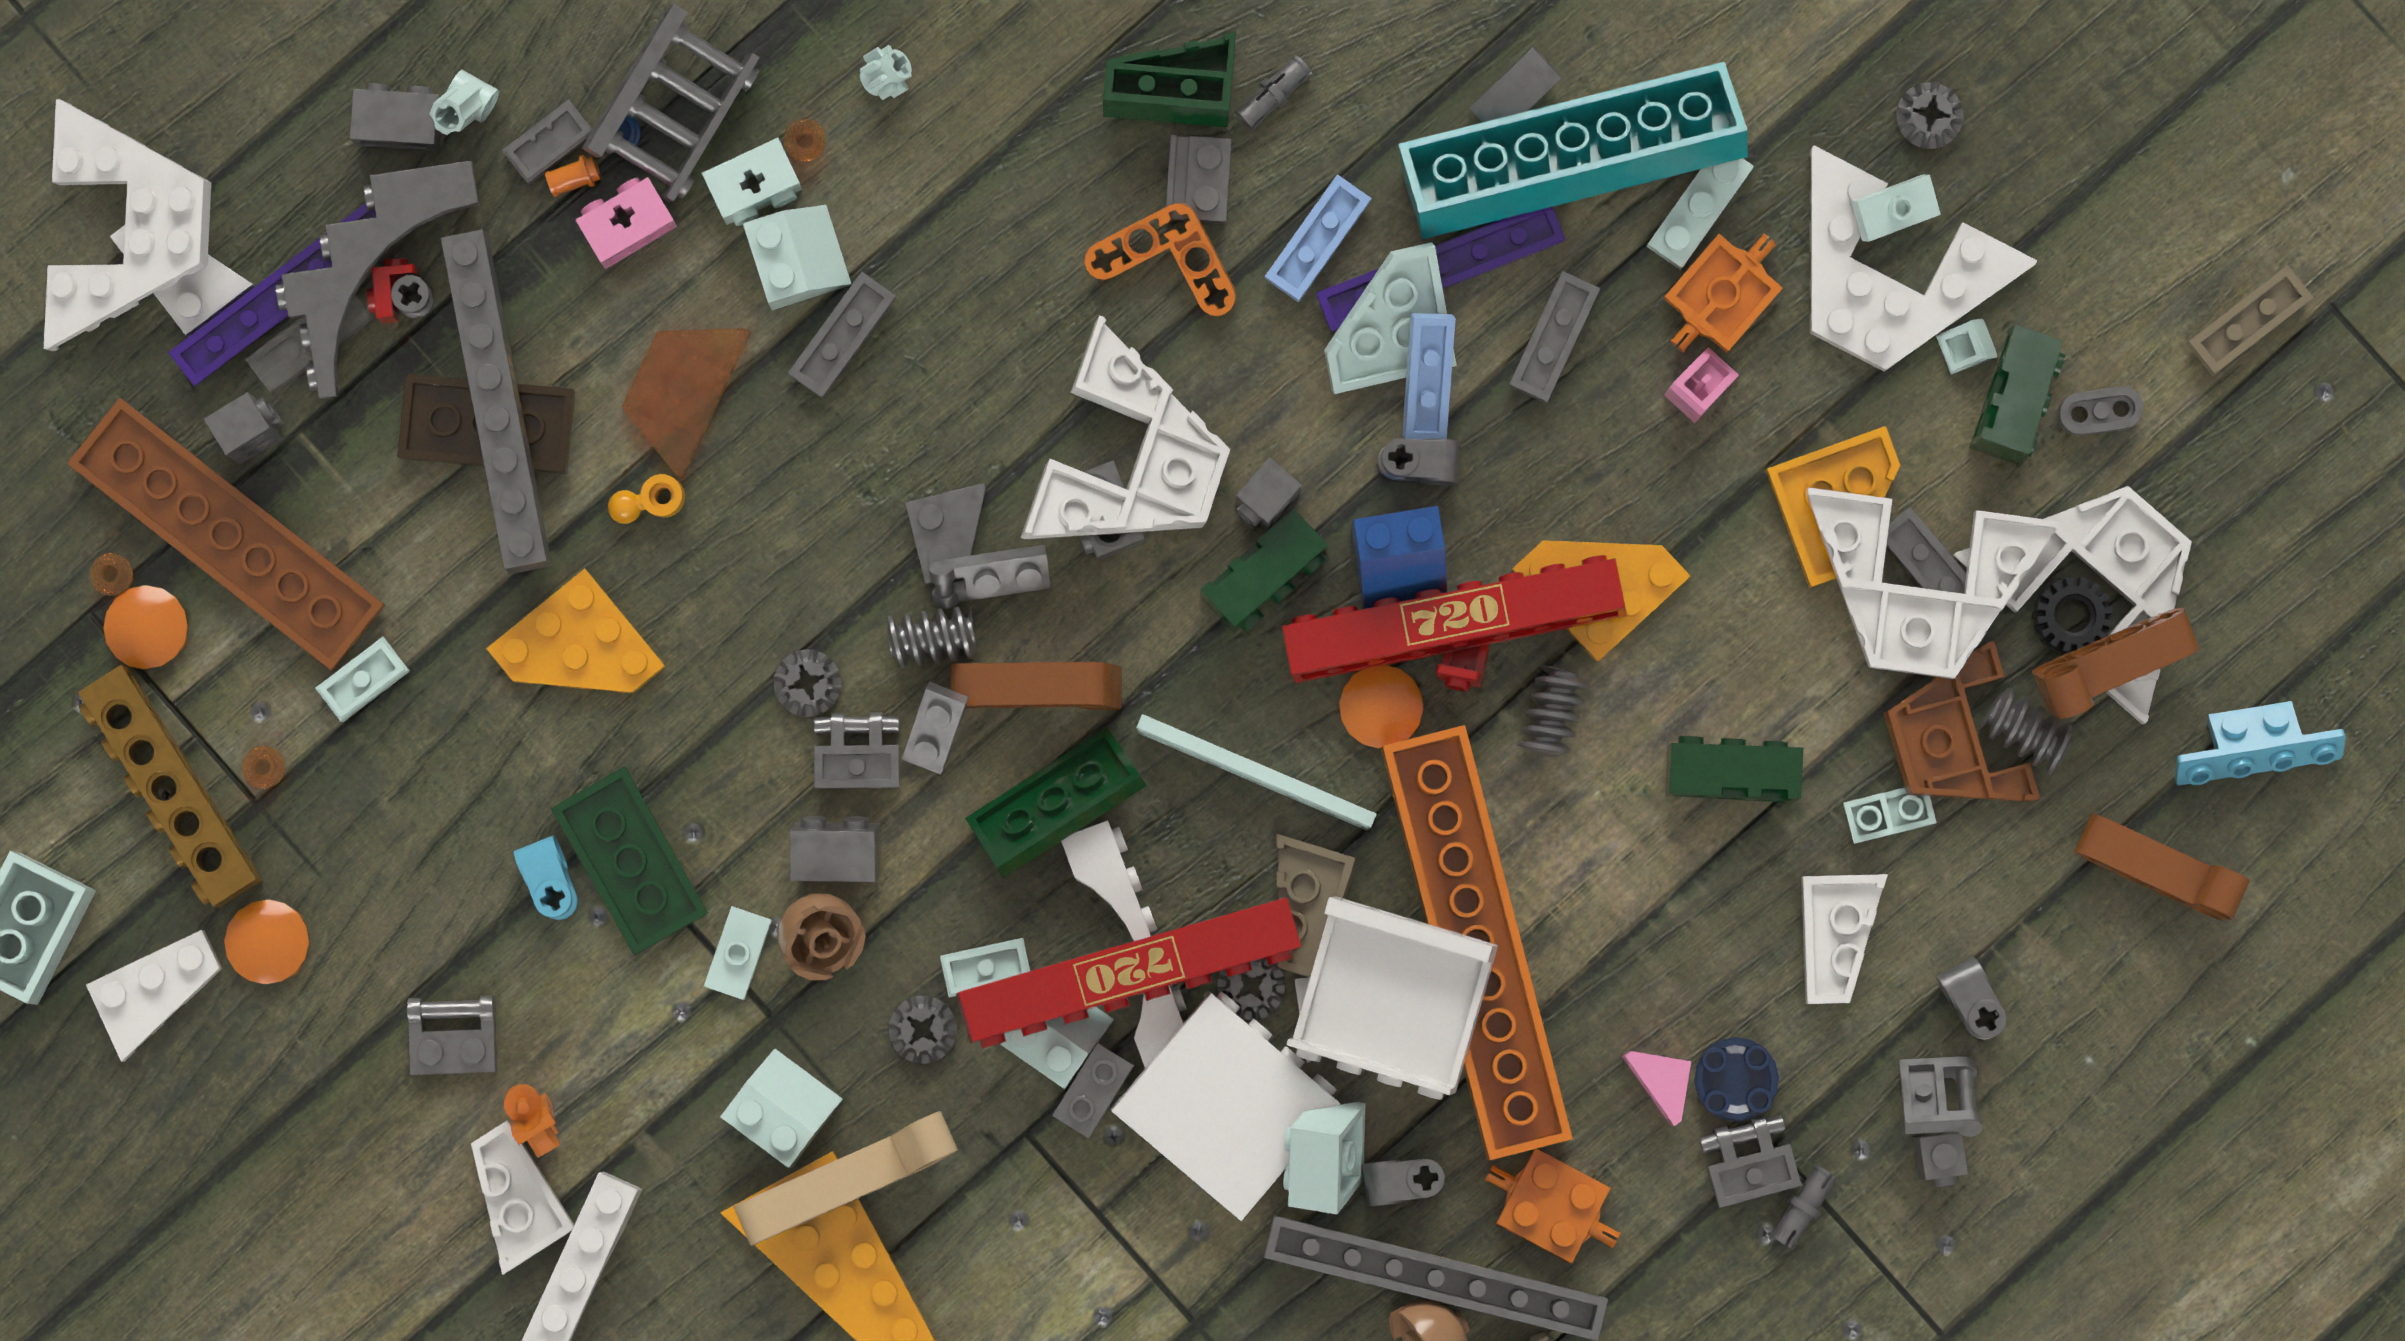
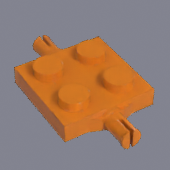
M1720 234L1715 237L1663 298L1681 314L1686 323L1675 337L1670 340L1674 347L1687 335L1686 339L1677 348L1684 353L1686 348L1700 334L1710 338L1722 350L1728 353L1783 289V287L1767 275L1761 264L1762 260L1776 246L1772 239L1762 251H1759L1769 238L1767 235L1762 234L1747 252L1734 247Z
M1537 1148L1531 1153L1525 1167L1515 1176L1501 1170L1494 1164L1488 1171L1490 1173L1486 1175L1485 1181L1507 1191L1505 1206L1495 1225L1568 1264L1573 1263L1581 1245L1590 1236L1610 1246V1248L1615 1246L1621 1232L1599 1222L1600 1209L1611 1189L1610 1187Z

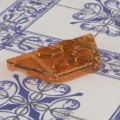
M745 328L657 331L622 405L624 411L676 476L682 479L750 337L751 332Z

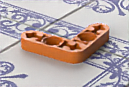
M1177 202L1170 204L1095 243L1088 249L1085 255L1084 263L1090 275L1097 279L1106 280L1170 248L1199 306L1204 312L1213 316L1224 315L1232 309L1236 302L1235 288L1196 212L1185 203ZM1176 210L1179 215L1186 213L1190 219L1185 224L1187 231L1181 234L1177 228L1172 229L1164 234L1169 239V242L1162 245L1159 232L1151 224V221L1157 218L1159 226H1162L1172 220L1170 212ZM1137 229H1145L1152 235L1153 246L1146 253H1137L1130 246V235ZM1121 238L1123 250L1132 261L1125 264L1122 255L1110 263L1111 271L1106 272L1103 267L1096 269L1093 261L1098 258L1096 251L1102 248L1103 252L1107 254L1118 249L1119 247L1113 241ZM1201 247L1209 254L1210 262L1205 270L1194 271L1188 267L1186 254L1191 248ZM1215 268L1218 270L1220 277L1212 279L1214 285L1218 290L1225 288L1228 291V296L1223 299L1225 306L1219 308L1216 303L1209 305L1206 302V298L1211 294L1206 282L1201 287H1198L1195 279L1206 277Z

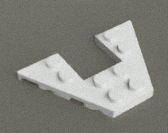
M56 99L52 183L58 185L127 184L123 264L48 265L43 349L49 351H57L59 345L82 332H90L98 328L102 321L109 317L115 318L139 305L138 301L157 290L164 291L176 284L182 276L192 275L205 268L208 263L211 201L210 181L183 168L178 163L158 154L124 133L113 129L108 124L77 109L72 104Z
M1815 145L1811 148L1810 334L1885 372L2037 263V260L1962 222L1925 294L1922 295L1850 257L1861 237L1851 201L1885 189L1888 183Z
M1099 315L1094 324L1071 393L1148 424L1127 489L1049 459L1021 535L1023 539L1202 528L1207 522L1230 449L1217 435L1207 430L1203 420L1194 411L1190 413L1171 394L1173 389L1153 368H1149L1141 362L1140 355L1133 347L1130 349L1126 347L1105 325L1107 320L1103 316Z
M2126 486L2097 499L2044 518L2045 520L2060 521V527L2050 538L2031 569L2028 570L2019 583L2018 588L2006 603L2016 613L2069 552L2072 551L2133 605L2132 609L2110 632L2109 635H2112L2158 614L2174 609L2192 541L2135 491ZM1969 548L1956 552L1952 556L1956 562L1967 570ZM2160 669L2106 691V693L2143 725L2149 718L2148 713Z
M1816 488L1806 489L1808 501L1868 667L1954 679L1970 654L1980 643L1999 612L2018 588L2019 583L2028 570L2031 569L2050 538L2060 527V521L1976 510L1973 516L1964 594L1882 583L1892 499Z

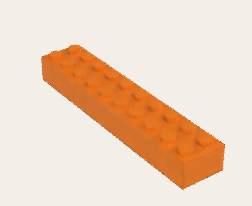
M1463 725L1384 745L1381 748L1426 924L1498 945L1463 1066L1487 1160H1494L1571 1140L1573 1138L1466 726Z

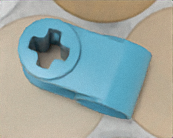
M552 835L515 850L514 857L517 866L528 886L537 910L544 916L555 920L567 919L573 915L577 909L578 897L568 873L564 854L556 837ZM553 890L565 895V898L559 901L561 908L558 910L553 906L547 905V901L553 898L551 893Z

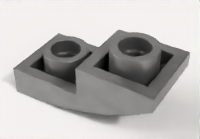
M1533 46L1497 82L1471 104L1469 109L1482 122L1526 112L1562 76Z

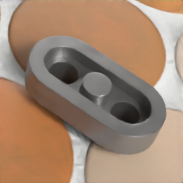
M2128 387L2078 392L2063 400L2058 408L2057 418L2061 428L2073 436L2122 431L2138 423L2143 415L2144 405L2140 395ZM2119 402L2125 405L2127 413L2124 417L2114 414V403ZM2074 408L2084 411V422L2078 423L2072 419L2071 412Z

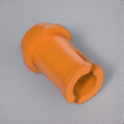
M584 155L579 156V161L545 172L546 181L554 197L587 184L592 188L595 186L596 181L602 179L599 167L593 156L586 158Z

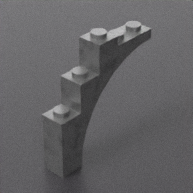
M472 161L370 175L371 185L364 186L367 211H376V218L326 225L327 235L320 236L323 260H331L332 267L282 275L283 284L276 285L279 309H287L288 317L290 318L306 316L307 324H300V334L303 349H311L313 365L306 366L310 391L318 390L320 399L338 397L336 363L341 329L351 300L368 271L392 245L418 226L446 213L479 205Z

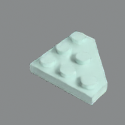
M1432 242L1391 251L1324 349L1331 390L1334 394L1406 378L1411 313L1447 314L1436 249ZM1453 349L1452 367L1457 366V365H1456V360H1455L1454 349Z

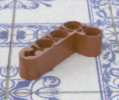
M2176 608L2044 663L2035 668L2032 673L2047 711L2057 718L2063 719L2081 714L2093 707L2092 697L2197 652L2199 646L2185 609Z
M1104 662L951 664L950 690L969 697L966 708L1078 707L1088 710L1122 709V667Z
M2092 813L2074 850V853L2083 859L2221 921L2233 920L2250 882L2248 878L2235 871L2219 865H2207L2112 820Z

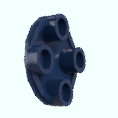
M1738 1037L1717 1041L1705 1050L1696 1065L1694 1078L1698 1098L1706 1109L1723 1120L1736 1122L1755 1118L1767 1111L1777 1094L1779 1082L1776 1063L1767 1049L1751 1039Z

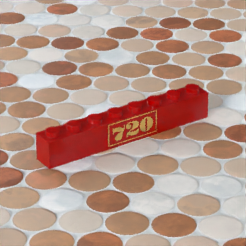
M1605 555L1592 556L1583 559L1582 565L1565 568L1564 564H1553L1541 568L1540 574L1524 577L1522 572L1508 573L1498 578L1499 582L1482 585L1481 581H1469L1459 584L1456 591L1441 593L1439 589H1430L1417 593L1415 595L1416 599L1399 602L1398 598H1386L1376 601L1373 608L1358 610L1356 606H1347L1334 610L1332 612L1333 616L1316 619V615L1312 614L1295 617L1291 620L1292 624L1282 626L1291 675L1295 683L1485 644H1493L1626 617L1627 612L1616 558L1607 560Z
M1286 897L958 992L956 997L970 1044L980 1041L983 1049L1007 1042L1005 1034L1021 1029L1023 1037L1048 1030L1046 1022L1062 1017L1064 1025L1089 1018L1088 1009L1103 1005L1105 1013L1130 1006L1128 998L1144 994L1146 1001L1169 995L1171 994L1169 989L1171 985L1185 982L1187 989L1212 982L1210 974L1226 970L1228 977L1252 971L1250 962L1264 958L1267 959L1268 965L1293 959L1291 951L1301 947V943Z

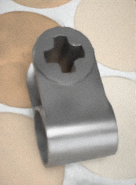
M1394 439L1387 443L1378 453L1377 466L1383 476L1394 481H1415L1432 485L1458 484L1460 442L1451 439ZM1396 449L1400 450L1402 458H1407L1408 460L1400 469H1396V463L1388 459L1389 456L1396 452Z
M1974 956L1936 976L1945 997L1953 1009L1956 1010L1971 1036L1987 1040L1999 1035L2006 1025L2005 1011L1993 992L1987 975ZM1979 1009H1982L1985 1014L1993 1012L1996 1019L1991 1022V1027L1993 1028L1991 1031L1986 1026L1981 1028L1976 1026L1975 1021L1980 1018Z
M1431 1159L1401 1162L1400 1160L1362 1164L1367 1207L1403 1203L1405 1200L1431 1197L1441 1191L1445 1181L1443 1168ZM1421 1166H1429L1431 1173L1438 1174V1181L1432 1182L1431 1190H1423L1422 1184L1414 1183L1413 1177L1420 1174Z

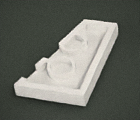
M125 225L110 236L123 254ZM208 254V263L205 268L192 275L182 276L176 284L164 291L157 290L154 292V295L183 333L189 337L255 286Z
M1888 874L1801 877L1806 1004L1850 1003L1864 957L1866 943L1877 913L1876 909L1881 892L1884 889Z
M200 930L86 984L121 1062H125L150 1035H153L162 1027L164 1022L183 1004H186L222 969L205 930Z
M509 1120L471 1143L482 1192L488 1208L492 1234L495 1238L502 1275L569 1234L574 1227V1223L524 1143L518 1145L512 1136Z

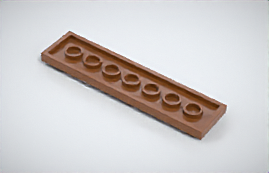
M121 398L116 401L67 462L79 474L331 671L337 668L386 606Z

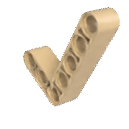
M938 1111L909 1124L890 1137L735 1205L734 1209L750 1245L753 1246L926 1169L958 1151V1148L941 1111Z

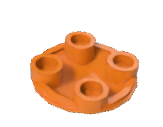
M147 585L130 588L116 597L106 612L103 627L106 644L114 656L129 667L145 670L161 667L175 658L179 651L183 650L187 645L188 624L185 610L176 597L162 588Z
M1388 665L1361 670L1354 674L1344 686L1339 702L1341 722L1348 733L1361 744L1377 749L1382 748L1384 745L1409 739L1418 728L1423 713L1422 694L1415 681L1401 669Z
M262 900L248 904L235 914L228 924L224 943L227 958L237 973L252 982L271 984L282 982L299 972L302 963L306 959L309 938L307 926L298 911L285 903Z

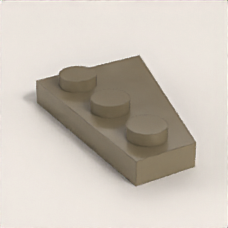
M1276 833L1279 899L1286 897L1288 899L1301 947L1291 951L1293 959L1277 963V967L1310 978L1328 918V914H1324L1328 899L1335 896L1343 899L1347 898L1358 859Z

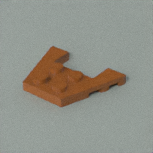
M1994 641L1983 644L1973 651L1954 679L1935 677L1883 713L1907 795L2032 802L2040 799L2030 762L1993 773L1988 772L1964 689L2005 677Z

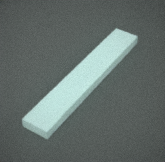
M1142 714L1136 727L1138 733L1364 830H1370L1377 815L1374 812Z

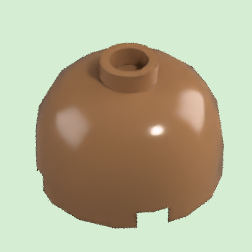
M809 894L797 899L781 917L777 934L780 951L786 962L797 975L808 980H827L833 978L832 973L838 971L843 966L846 970L849 969L862 953L866 937L860 918L850 905L843 899L831 894Z
M1419 1299L1394 1310L1389 1316L1390 1331L1394 1340L1402 1337L1403 1341H1467L1466 1334L1469 1333V1326L1465 1317L1460 1311L1455 1310L1453 1312L1446 1304L1439 1301Z

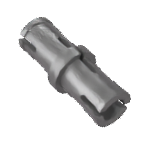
M1294 55L1270 79L1265 78L1259 83L1260 89L1234 111L1236 117L1247 129L1253 131L1277 107L1282 108L1288 103L1287 97L1307 78L1313 75L1311 69L1300 57Z
M1815 1164L1796 1196L1791 1195L1787 1201L1791 1205L1770 1236L1787 1248L1794 1250L1795 1245L1812 1218L1817 1220L1821 1214L1818 1209L1834 1183L1838 1181V1178Z

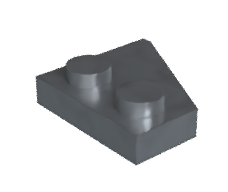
M984 483L905 502L926 585L934 584L930 580L929 566L935 561L971 556L982 504L986 494Z

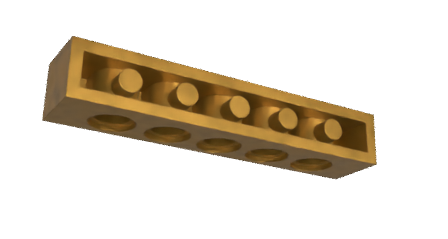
M120 665L80 690L78 694L84 702L79 705L80 711L92 727L98 724L106 737L101 741L105 751L114 762L121 760L128 772L124 776L126 784L137 798L141 795L145 798L151 808L146 812L148 819L158 833L165 831L174 845L168 849L181 869L188 867L196 881L191 883V886L204 905L210 902L213 907L221 908L262 882L263 879L130 669ZM128 707L132 715L131 722L127 727L117 729L113 723V715L117 709ZM150 742L154 748V756L149 763L140 765L135 758L136 749L140 744ZM171 777L177 786L176 793L171 799L163 801L158 795V785L163 779ZM194 813L199 819V828L193 835L185 836L180 829L181 819L186 814ZM216 848L221 854L222 862L217 870L208 872L203 866L202 859L208 850Z

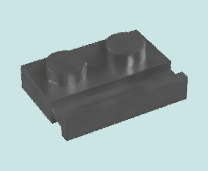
M1171 135L1166 207L1177 202L1185 203L1193 208L1201 223L1226 224L1231 139ZM1176 210L1170 212L1172 220L1190 221L1186 213L1179 215Z

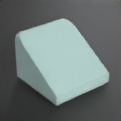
M1983 319L1971 320L1936 335L1951 375L1997 358V352Z

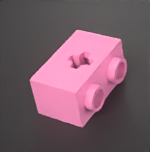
M636 177L625 182L617 189L619 193L617 196L605 203L603 199L591 202L580 211L582 216L576 219L577 224L605 269L677 227L648 177L642 181ZM624 211L628 216H631L630 222L632 225L624 228L622 224H617L619 222L617 215L620 212Z

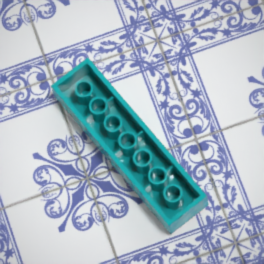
M1725 62L1407 141L1398 144L1401 171L1421 238L1426 239L1748 157V130Z

